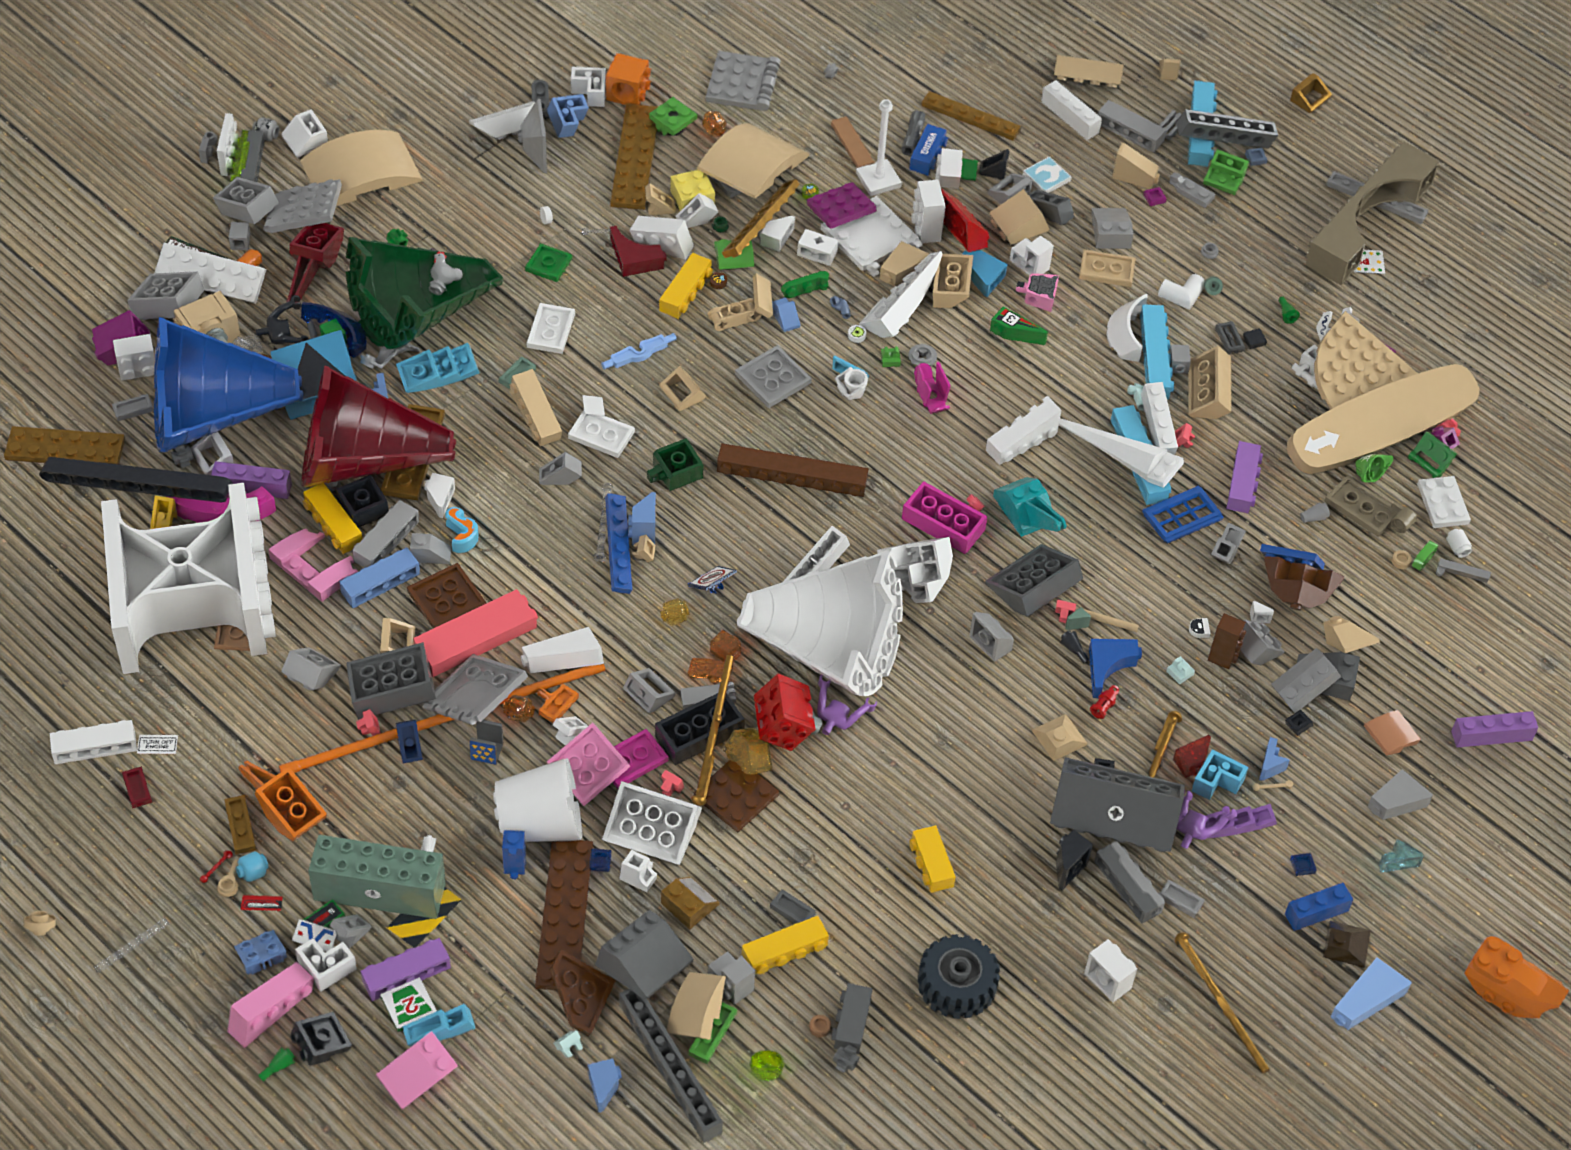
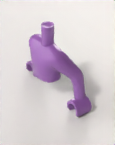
M820 675L818 681L820 692L817 715L827 722L822 730L823 734L829 735L833 726L846 730L866 711L873 712L875 710L877 702L874 705H870L868 703L869 698L866 699L864 705L849 717L850 708L837 700H832L828 707H825L827 688L831 680L825 682L822 680L823 675Z
M1188 791L1186 796H1184L1176 828L1185 834L1180 846L1188 849L1192 838L1205 840L1215 835L1224 827L1228 820L1236 818V810L1232 809L1228 815L1229 807L1224 806L1222 808L1223 816L1213 826L1205 828L1208 817L1190 809L1188 811L1189 801L1193 798L1192 793Z

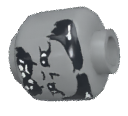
M260 117L257 122L253 123L252 130L263 131L264 141L270 142L278 137L279 126L275 120Z

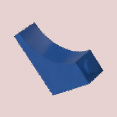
M1091 639L1089 661L1093 698H1098L1102 693L1103 684L1111 674L1126 667L1137 666L1138 659L1142 657V648L1138 647V639Z

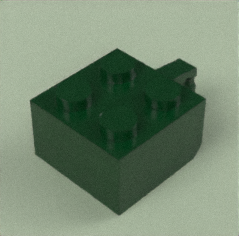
M685 438L656 449L653 453L654 467L647 471V479L650 483L661 480L665 483L668 490L672 491L703 479L704 464L688 439Z

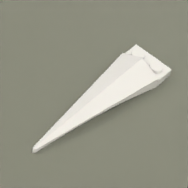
M1061 418L1059 420V426L1101 449L1147 482L1164 488L1184 464L1182 457L1168 453L1167 449Z

